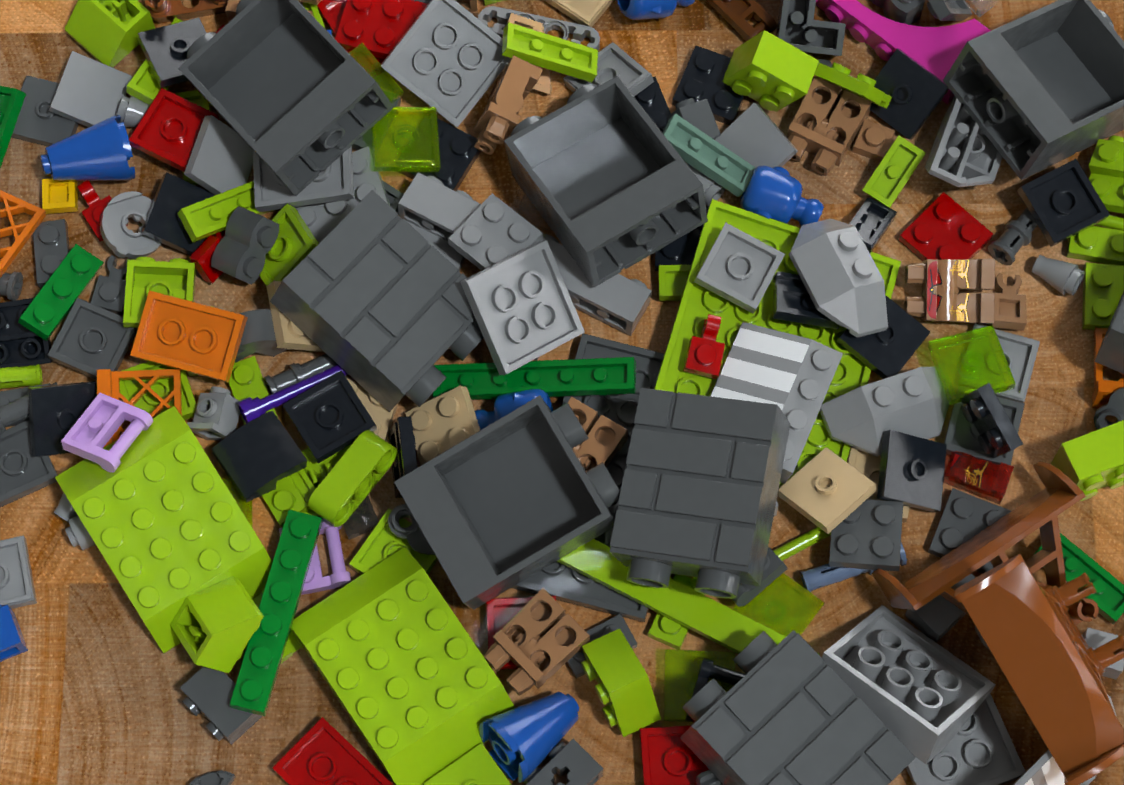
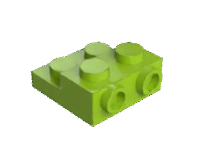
M1114 135L1110 136L1108 140L1098 139L1089 163L1091 172L1089 181L1109 212L1124 214V138Z
M138 257L136 260H127L123 326L139 327L149 290L194 302L195 263H189L188 260L174 258L169 260V262L156 261L151 257Z

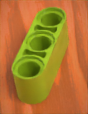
M371 430L362 432L314 490L308 502L309 508L335 527L343 525L392 466L397 457V448Z

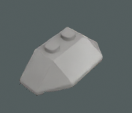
M954 95L941 122L925 168L929 174L957 187L992 184L1003 156L966 111L964 103L961 104Z
M831 218L802 225L789 253V257L816 309L836 324L849 329V333L857 338L887 330L888 319L884 279L856 227Z
M939 366L919 367L856 388L822 404L819 411L830 439L838 442L842 441L856 449L878 457L881 456L883 431L894 430L928 440L938 437L941 433L952 396Z

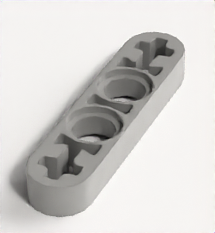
M496 6L486 7L478 15V19L486 26H488L487 22H490L492 18H496L497 23L489 28L501 38H503V30L507 25L510 14L514 13L543 23L545 34L550 30H559L564 35L562 39L568 41L569 34H573L571 42L581 44L584 38H590V43H588L587 47L597 49L598 51L600 49L599 33L590 26Z

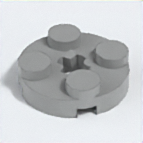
M136 191L121 193L109 202L101 214L100 232L102 238L118 257L132 259L146 257L154 253L161 244V242L141 233L154 200L143 196V193ZM133 217L135 222L140 221L142 223L138 233H133L132 230L127 229L128 218Z

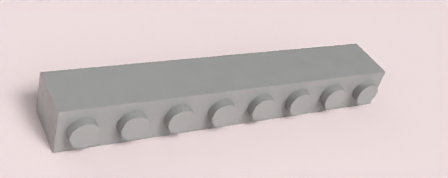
M418 172L400 199L398 210L400 218L448 241V238L481 204L474 201L466 192L461 190L454 191L444 186L438 178L425 176ZM543 234L541 241H548L575 308L631 336L649 306L652 290L648 289L640 280L628 279L620 274L593 287L565 247L553 236Z

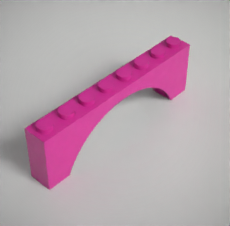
M816 0V6L823 10L832 22L845 23V28L850 31L851 35L857 41L865 42L872 47L882 60L888 61L897 48L901 49L942 81L966 43L991 31L975 18L950 26L922 27L896 22L871 11L857 0ZM950 89L942 99L947 105L954 97Z

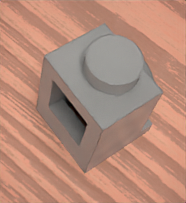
M213 386L210 393H200L193 422L187 423L193 433L206 440H223L236 431L240 415L237 404L239 400L230 395L231 391Z

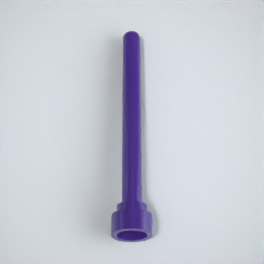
M336 365L262 399L248 397L237 402L247 424L341 370L345 376L349 374L339 365Z

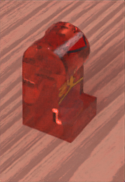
M954 451L950 453L944 471V482L952 487L1000 505L1014 466L1002 462L998 465L983 459H977L964 452Z

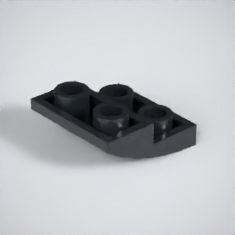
M34 298L0 303V368L52 363V360H49L47 356L51 349V337L45 341L18 323L19 318Z
M269 411L243 425L212 448V454L246 503L275 490L278 480L307 467L306 457L273 411Z

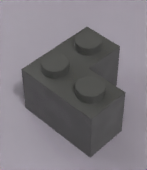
M780 0L776 37L803 52L842 56L845 23L814 20L816 0Z

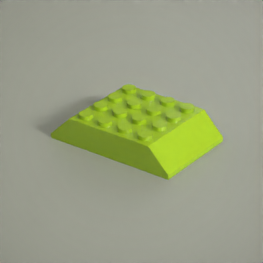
M175 406L154 417L151 426L146 431L142 430L121 457V464L114 473L107 472L99 464L84 459L55 477L163 654L181 644L170 624L187 596L233 576L240 580L250 597L255 598L265 589L273 563L209 457ZM116 441L104 447L103 449L109 451Z
M405 547L293 620L291 627L293 633L395 785H424L423 783L481 743L484 744L479 732V726L483 721L515 708L501 681L424 568Z

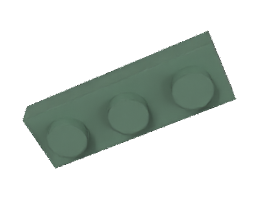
M674 114L663 131V135L686 163L737 197H740L745 192L755 167L677 114Z

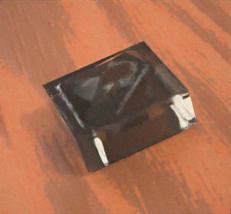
M368 495L343 524L349 540L372 531L379 522Z

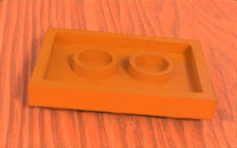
M149 290L130 356L229 383L248 317Z

